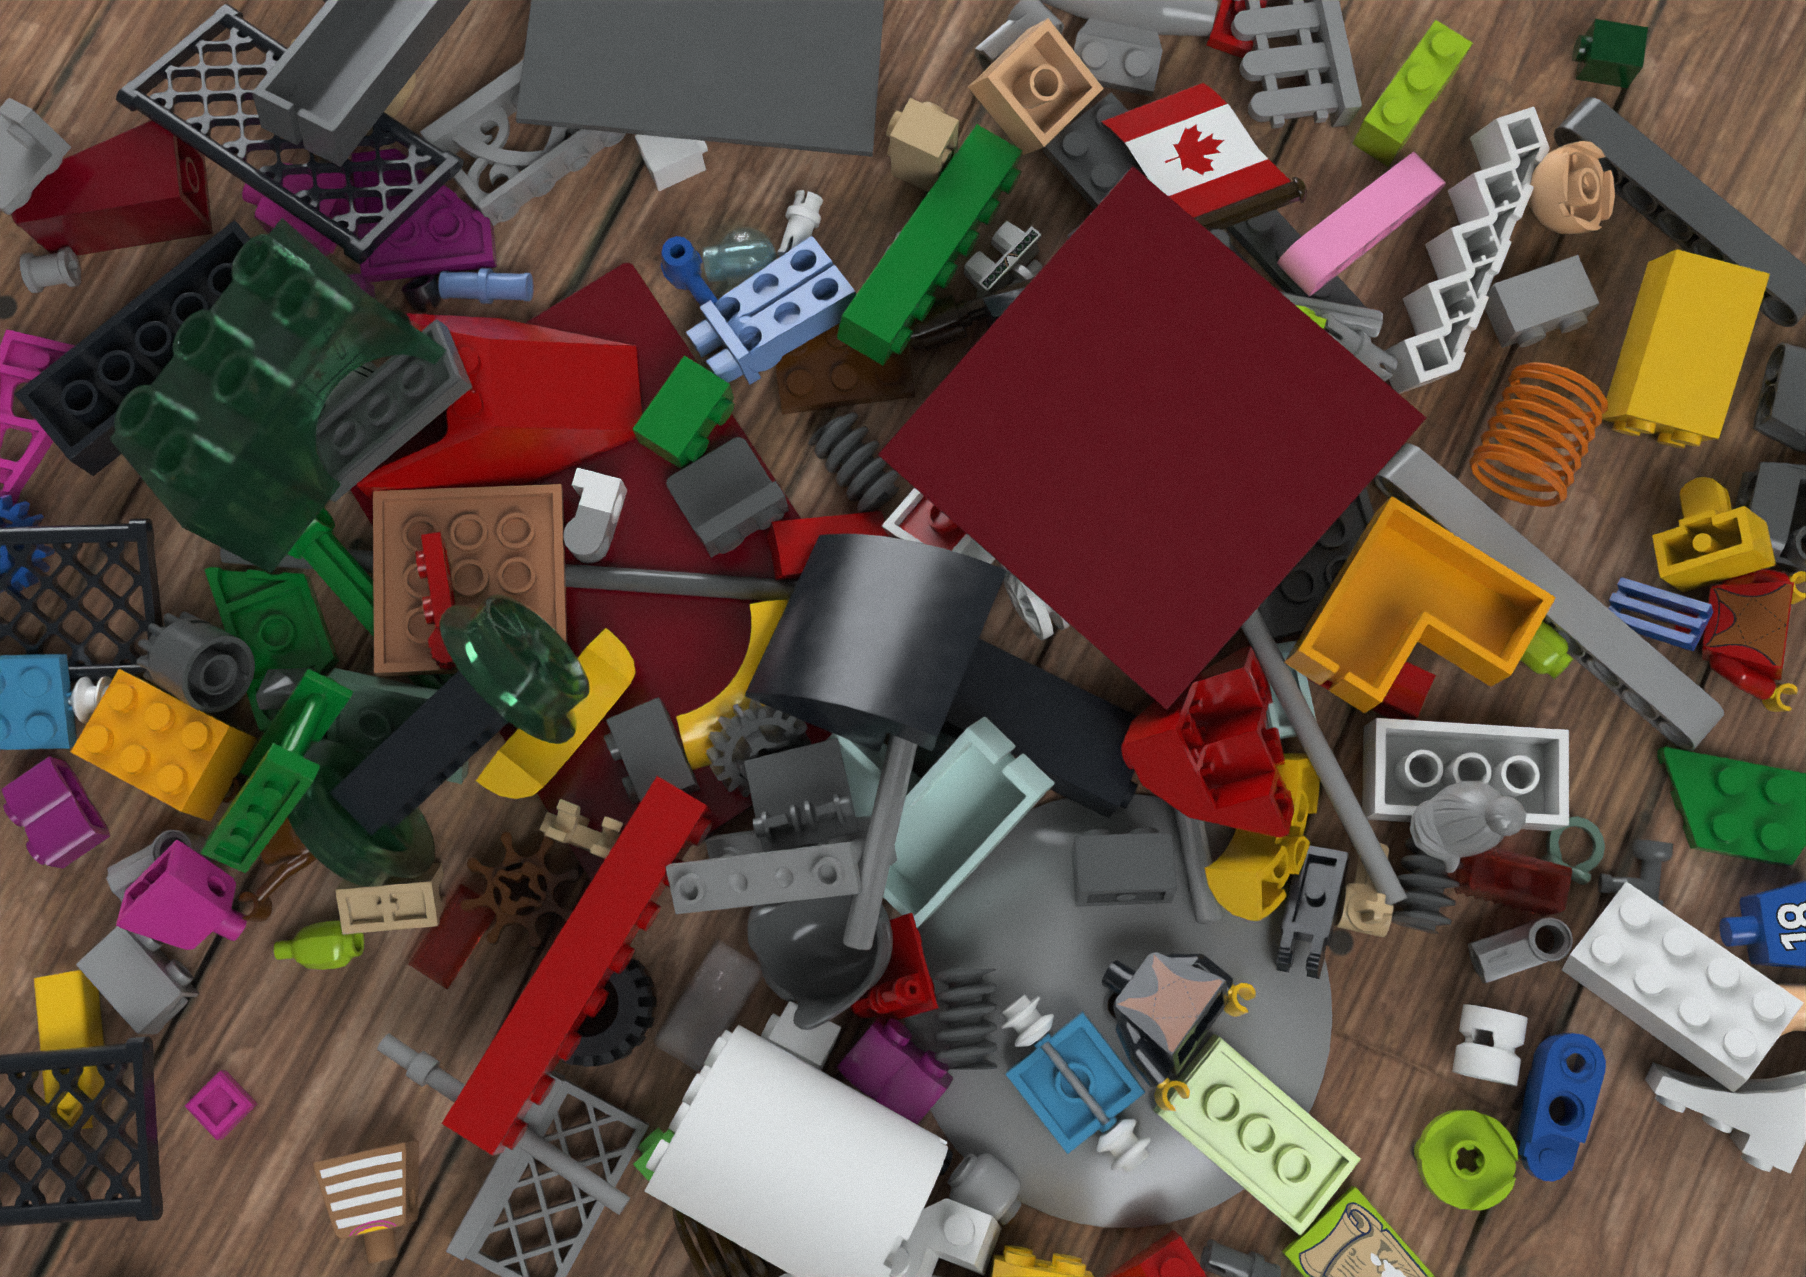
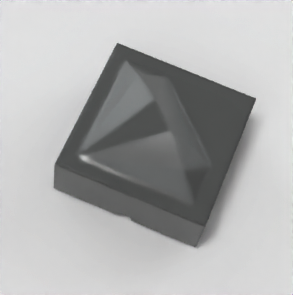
M315 668L268 669L256 694L259 709H281L307 669L316 672Z

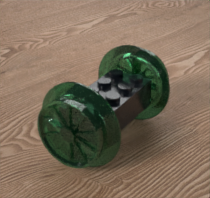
M494 594L488 597L477 609L463 605H454L441 615V636L448 653L459 671L368 757L339 742L331 740L311 741L304 758L320 765V768L311 786L288 815V819L304 846L332 872L347 881L366 887L381 886L392 876L414 878L424 874L434 862L435 844L430 827L419 806L460 769L469 758L489 742L499 730L511 722L527 734L554 744L565 743L574 736L577 729L574 708L588 696L590 690L587 675L580 661L563 638L544 619L519 601L505 595Z

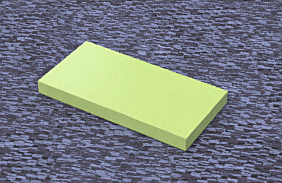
M1216 1034L1212 1035L1177 1079V1081H1181L1188 1086L1190 1090L1189 1098H1181L1176 1089L1171 1087L1167 1093V1098L1176 1111H1166L1158 1105L1153 1109L1156 1114L1300 1236L1303 1235L1361 1160Z

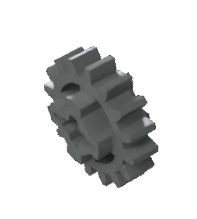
M752 699L749 709L743 710L742 707L736 704L733 706L735 716L732 719L722 716L718 719L723 729L721 732L709 733L708 737L714 747L706 750V755L712 763L710 768L718 781H722L729 792L738 788L743 797H748L750 794L744 761L811 745V740L805 733L808 727L804 721L767 705L762 706L759 702Z

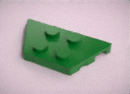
M219 567L206 568L204 571L225 631L244 641L253 653L255 671L246 693L259 731L265 733L280 710L259 709L256 694L268 669L315 668L316 673L325 676L339 661L311 579L307 575L282 572L280 574H269L266 571L259 570L242 572L222 570Z
M1670 747L1658 749L1657 758L1660 764L1665 763L1674 788L1673 791H1670L1676 810L1683 817L1682 828L1690 849L1783 867L1793 865L1806 846V773Z

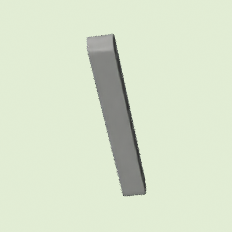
M1404 444L1374 477L1376 486L1386 497L1390 498L1393 496L1555 596L1556 598L1543 622L1551 626L1567 641L1569 647L1567 653L1672 743L1687 751H1693L1724 716L1722 707L1709 694L1419 447L1413 444Z

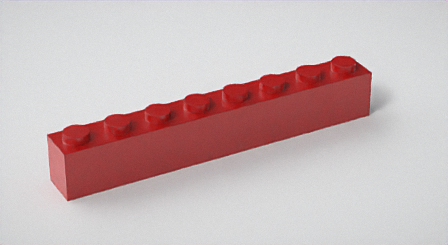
M656 776L441 1124L492 1156L503 1153L506 1147L510 1150L516 1147L528 1128L529 1124L523 1121L532 1104L535 1103L540 1106L554 1086L555 1079L550 1076L560 1059L565 1062L568 1061L578 1047L582 1035L577 1033L584 1019L587 1015L594 1018L605 1003L609 994L608 991L603 989L613 972L620 975L630 962L635 952V948L631 947L630 944L640 929L646 932L657 918L661 906L656 902L665 887L670 888L666 866L684 862L682 859L690 846L694 844L698 847L710 831L713 821L709 820L708 817L712 810L707 805Z

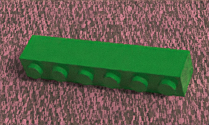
M976 124L842 314L837 334L838 340L884 366L893 352L898 355L902 353L912 336L913 331L909 328L914 320L918 319L922 322L926 318L936 298L932 294L939 286L945 289L957 270L958 265L954 262L960 254L965 257L969 255L979 237V233L976 232L977 228L981 223L987 226L990 224L1000 207L1001 202L997 199L1001 193L1005 192L1009 195L1017 184L1022 173L1021 170L1016 168L1022 153L1021 149Z

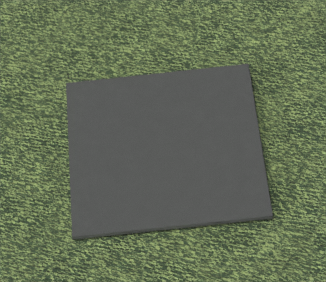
M531 0L516 122L873 157L884 0Z

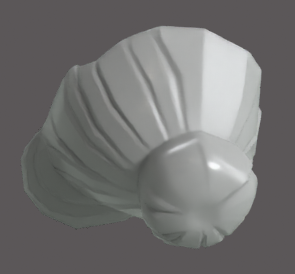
M1464 781L1446 786L1435 797L1422 802L1411 817L1410 832L1414 844L1429 856L1442 860L1445 872L1453 873L1457 869L1461 857L1483 853L1501 842L1504 836L1518 833L1525 825L1526 812L1518 800L1512 796L1504 797L1489 784L1479 781Z

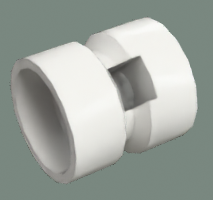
M1463 1004L1459 1031L1465 1036V1042L1456 1045L1452 1072L1486 1081L1517 1086L1521 1059L1515 1054V1048L1524 1045L1528 1018L1502 1010ZM1490 1035H1493L1494 1047L1486 1046V1043L1490 1040Z

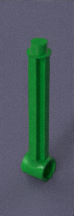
M301 494L267 526L270 537L288 555L296 559L304 558L374 637L373 579L334 536L335 522L330 513L314 498ZM455 674L412 675L408 677L417 686L439 690Z

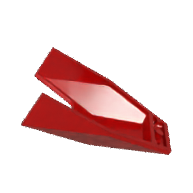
M347 310L348 320L368 344L412 340L429 324L438 319L448 327L472 384L470 390L447 408L448 429L447 434L442 440L370 472L357 483V487L372 501L373 491L531 485L636 438L633 427L643 415L638 349L635 345L501 318Z

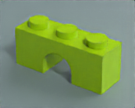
M1435 20L1365 117L1352 144L1389 167L1413 134L1431 103L1438 99L1455 75L1473 43Z

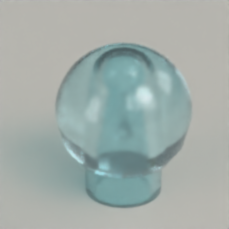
M751 227L735 229L728 232L720 240L719 245L703 247V263L708 281L711 283L725 280L734 287H737L777 259L776 250L770 238L762 231Z

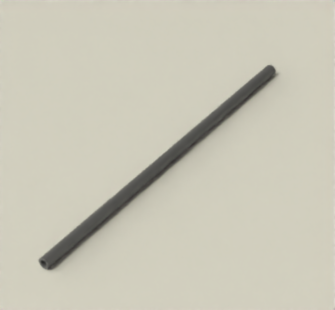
M224 540L220 549V557L223 563L313 569L304 558L296 559L272 543ZM347 549L367 573H373L372 550ZM565 564L566 587L773 601L789 600L798 580L790 579L776 581L775 578Z

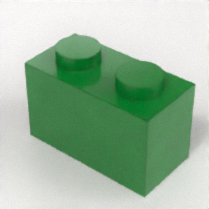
M684 355L633 427V432L638 442L680 469L685 468L690 461L695 463L706 451L709 444L707 437L715 425L722 426L734 409L735 403L732 402L734 396L731 386L728 382Z

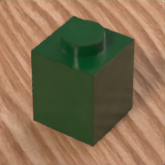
M1595 19L1585 35L1580 34L1574 45L1572 61L1578 62L1576 80L1628 88L1644 65L1648 27Z

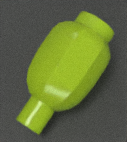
M1542 621L1520 661L1533 672L1542 675L1548 674L1553 679H1556L1574 659L1567 653L1569 649L1567 641L1556 630Z
M338 920L314 923L302 928L294 939L276 941L274 944V956L277 960L294 958L296 962L308 969L325 970L346 966L353 957L362 955L364 951L363 933L342 935L341 922Z

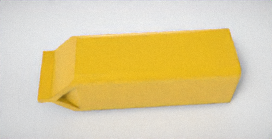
M81 970L34 978L40 1051L104 1045L99 990ZM97 1066L84 1067L83 1073L78 1079L79 1088L92 1100H94L105 1084L103 1077L97 1070ZM52 1070L42 1071L44 1098L47 1104H49L60 1088L59 1082L52 1074ZM69 1092L57 1106V1113L71 1127L80 1118L84 1110L82 1104ZM93 1115L85 1123L82 1129L93 1128Z

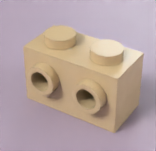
M910 98L903 112L897 110L893 114L886 131V136L890 137L887 156L891 157V175L929 192L958 151L959 120L947 115L941 107L934 103H920Z

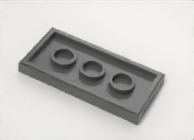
M438 319L429 324L302 433L324 497L336 502L472 388L450 331Z

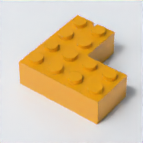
M1391 496L1371 518L1284 663L1319 685L1327 680L1331 681L1332 685L1328 691L1363 713L1368 712L1383 701L1417 642L1492 687L1512 675L1556 597Z

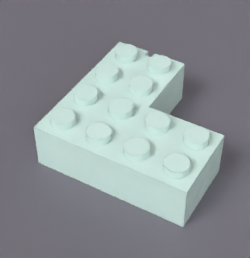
M986 717L967 727L922 779L911 771L895 842L897 861L890 865L883 898L901 915L913 913L917 928L950 897L1055 784L1024 753L1015 758L1011 752L1016 746ZM832 733L827 740L835 738L839 740L856 817L870 816L874 807L887 746L883 743L880 751L877 752Z

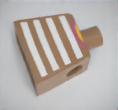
M418 1140L314 1162V1172L338 1240L363 1235L368 1264L398 1257L394 1227L407 1225L417 1221Z

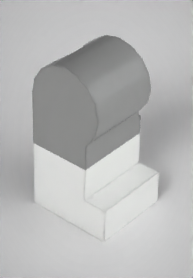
M577 468L572 486L577 494L581 496L575 518L568 522L564 529L563 539L566 547L577 560L592 564L604 558L609 550L627 489L619 478Z

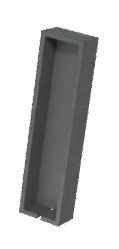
M328 0L252 91L261 128L296 145L303 139L306 150L341 167L471 0Z

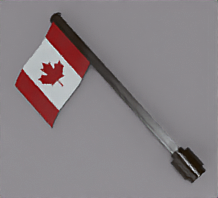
M1205 83L1101 121V125L1128 149L1144 176L1209 231H1212V229L1217 230L1218 228L1221 230L1297 201L1302 204L1306 200L1307 189L1304 182L1298 177H1293V181H1291L1258 149L1229 104ZM1034 277L965 302L964 299L956 302L953 294L935 300L926 318L922 322L915 319L909 328L913 331L910 341L914 350L926 348L929 351L967 337L966 327L973 325L972 321L986 317L982 298L1025 288Z

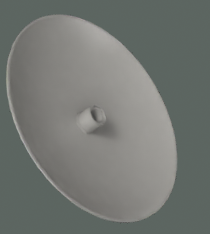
M1134 794L1128 807L1124 809L1119 806L1110 818L1068 798L1049 802L1030 810L950 897L918 928L929 975L934 983L935 994L949 989L948 985L935 980L936 973L947 969H996L983 975L984 980L997 985V990L983 995V999L995 1003L997 1010L983 1015V1019L997 1024V1030L983 1035V1039L996 1043L997 1050L984 1055L983 1059L996 1063L997 1069H949L948 1073L954 1079L948 1089L930 1109L939 1127L964 1158L971 1153L976 1157L983 1153H990L1010 1169L1021 1182L1020 1191L1017 1196L1020 1202L1048 1215L1079 1224L1106 1228H1137L1161 1225L1192 1217L1221 1204L1241 1192L1244 1188L1153 1111L1157 1106L1154 1098L1156 1086L1150 1087L1129 1061L1116 1033L1117 1020L1109 1013L1107 1007L1108 998L1114 992L1102 985V979L1107 968L1115 960L1137 971L1150 953L1157 952L1165 956L1171 953L1204 954L1232 976L1235 986L1240 983L1252 985L1256 991L1255 998L1247 1001L1237 994L1239 1004L1246 1007L1248 1013L1233 1017L1228 1015L1223 1009L1178 1075L1169 1071L1168 1078L1170 1080H1177L1212 1035L1216 1034L1309 1114L1323 1080L1330 1051L1332 999L1325 959L1319 979L1306 977L1307 971L1305 967L1307 957L1310 955L1311 942L1296 940L1294 962L1289 973L1276 970L1277 956L1282 938L1280 927L1291 885L1286 881L1282 889H1285L1287 896L1271 914L1260 921H1251L1232 915L1221 906L1223 912L1221 920L1214 923L1199 924L1195 919L1174 808L1159 797ZM1204 821L1213 863L1228 847L1235 830L1229 826ZM1143 827L1156 828L1159 833L1172 832L1177 890L1172 903L1076 907L1071 854L1074 836H1082V833L1094 829L1108 830L1111 835L1130 834V831ZM1025 994L1030 1001L1039 996L1040 1000L1036 1009L1041 1016L1054 1015L1051 1029L1048 1031L1051 1035L1083 1011L1145 1089V1093L1115 1116L1117 1121L1121 1119H1136L1137 1123L1132 1132L1138 1139L1150 1137L1151 1139L1150 1143L1145 1147L1150 1153L1149 1156L1130 1172H1126L1123 1167L1115 1171L1111 1170L1115 1157L1110 1151L1098 1153L1096 1150L1099 1138L1103 1134L1100 1130L1096 1131L1067 1154L1006 1076L1007 1070L1035 1049L1033 1044L1016 1047L1014 1044L1019 1035L1013 1027L1004 1029L1000 1027L1007 1020L1002 1012L1022 995ZM937 1001L938 1009L904 1018L905 1026L912 1034L911 1041L916 1047L925 1052L931 1050L935 1053H940L949 1049L948 1044L935 1040V1034L949 1029V1025L935 1020L936 1013L949 1009V1005Z

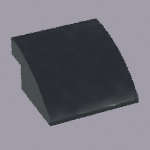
M864 534L819 535L747 688L745 697L877 752L880 751L887 732L932 751L1007 570L964 554L910 540Z

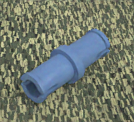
M481 268L479 272L441 271L439 275L438 287L442 299H479L482 304H492L494 300L531 301L533 297L534 284L531 273H494L491 268Z

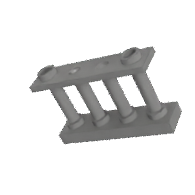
M871 815L856 817L859 833L787 850L763 852L761 840L756 837L755 830L714 835L705 840L709 859L673 863L666 866L675 913L684 914L860 894L863 889L858 869L860 868ZM895 846L890 865L897 861Z

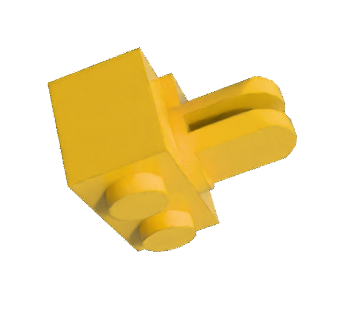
M1699 477L1687 482L1679 492L1683 519L1678 520L1679 527L1652 535L1660 578L1683 593L1776 565L1767 522L1746 506L1732 510L1729 491L1713 478Z

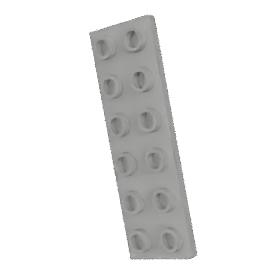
M8 98L0 107V211L7 215L12 214L16 209L24 206L29 201L34 188L46 175L58 169L62 163L63 156L71 149V146L37 113L11 98Z

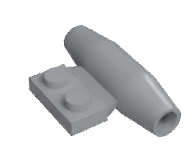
M1040 0L1042 3L1088 20L1077 33L1074 51L1102 87L1150 97L1154 93L1163 51L1158 35L1210 36L1218 4L1217 0Z

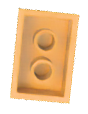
M118 669L70 752L181 812L211 821L233 783V777L237 776L258 738L209 713L196 710L159 687Z

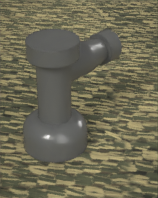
M1633 840L1632 852L1636 858L1642 860L1640 878L1612 877L1608 874H1600L1598 892L1607 894L1610 892L1618 893L1625 882H1628L1663 906L1664 900H1659L1662 862H1667L1672 858L1674 844L1651 840Z

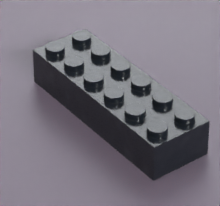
M234 220L17 391L15 396L69 461L90 475L95 476L297 314L308 303Z

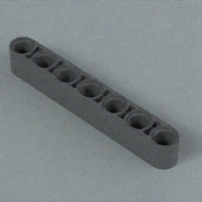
M1587 97L1555 129L1554 138L1559 147L1578 141L1592 142L1599 147L1605 157L1598 160L1603 172L1612 171L1615 193L1684 250L1770 273L1759 311L1770 320L1784 327H1793L1806 314V265L1607 104L1599 99Z

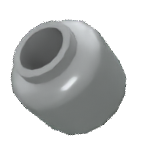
M973 1153L969 1154L956 1167L947 1182L952 1187L949 1196L950 1200L989 1214L1002 1226L1006 1225L1015 1216L1022 1204L1017 1199L1021 1186L1020 1179L990 1153H983L977 1157Z

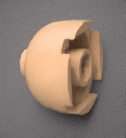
M1578 141L1554 149L1543 158L1532 173L1530 185L1534 188L1528 205L1539 222L1550 231L1559 234H1583L1597 231L1602 228L1599 226V223L1603 220H1608L1612 214L1615 200L1613 174L1611 170L1603 172L1598 159L1604 158L1605 155L1592 142Z

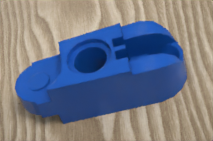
M1562 1033L1549 1036L1539 1043L1533 1056L1516 1140L1520 1141L1518 1155L1521 1156L1524 1169L1531 1176L1539 1180L1553 1182L1563 1178L1568 1170L1572 1171L1580 1143H1585L1605 1075L1606 1060L1599 1045L1593 1039L1583 1034ZM1577 1053L1572 1072L1567 1066L1566 1059L1571 1054ZM1556 1097H1559L1565 1106V1115L1558 1123H1555L1549 1114V1106Z

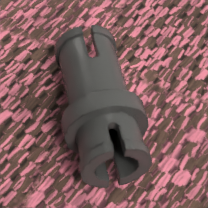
M1213 1239L1207 1241V1246H1204L1201 1254L1200 1266L1203 1271H1208L1221 1277H1281V1267L1277 1264L1266 1262L1263 1255L1254 1251L1245 1254L1219 1244Z

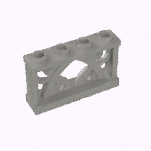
M523 60L420 131L423 138L444 152L449 150L456 154L462 150L477 159L471 166L468 175L461 169L453 179L475 208L484 217H488L491 220L493 226L513 218L525 203L534 197H541L547 194L554 187L556 181L569 172H576L585 167L593 155L604 147L616 145L626 134L552 126L548 142L542 151L520 152L502 149L510 133L508 117L517 111ZM494 126H498L499 131L496 138L488 145L493 136L492 134L484 135V133ZM488 164L493 165L489 174L492 185H494L495 180L499 177H506L508 179L507 182L491 193L483 192L479 188L480 174Z

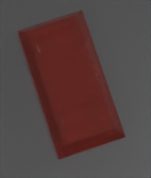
M460 883L439 918V925L431 928L408 965L445 989H449L496 916L495 912L483 907L471 913H465L461 908V902L466 899H477L481 896Z

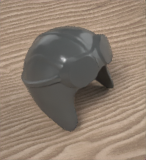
M853 894L753 906L747 924L748 943L757 955L763 977L768 986L782 999L788 1002H798V1008L793 1018V1022L798 1028L812 1030L828 1022L853 1005L868 989L880 980L889 965L893 949L892 927L888 913L882 904L872 947L870 950L865 951L850 948L843 943Z

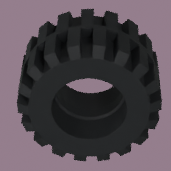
M631 958L620 975L613 972L609 979L616 989L619 1000L618 1012L613 1023L605 1031L597 1034H587L578 1029L577 1033L582 1035V1039L569 1060L566 1062L563 1060L564 1063L582 1065L583 1067L614 1063V1061L624 1059L630 1055L632 1050L636 1046H640L647 1038L644 1035L647 1029L653 1026L655 1018L652 1017L653 1007H657V999L652 995L651 988L654 987L652 979L645 974V967L639 960Z

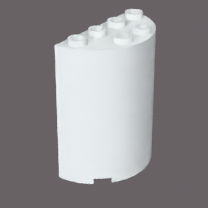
M738 1025L733 1033L725 1030L712 1047L700 1074L697 1073L682 1099L683 1103L668 1128L675 1132L671 1142L668 1143L661 1139L646 1165V1168L654 1173L645 1192L795 1277H888L892 1271V1262L903 1239L908 1241L935 1185L947 1154V1141L746 1028Z

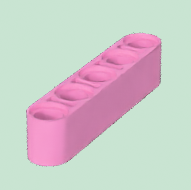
M1412 152L1299 238L1280 257L1277 265L1308 296H1311L1426 206L1441 191L1446 182L1418 154Z

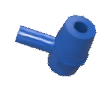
M676 236L668 239L664 243L661 252V269L664 277L677 289H688L700 306L710 300L715 305L718 299L701 277V263L703 261L700 254L695 250L691 242L684 237Z

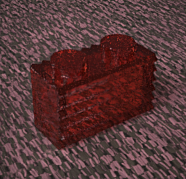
M1494 847L1477 855L1460 858V862L1465 865L1464 869L1457 870L1455 880L1460 882V887L1453 888L1457 895L1464 893L1466 897L1483 898L1485 902L1501 903L1503 907L1511 905L1512 909L1520 908L1522 912L1530 911L1531 914L1539 913L1540 916L1559 914L1566 908L1572 877L1571 867Z

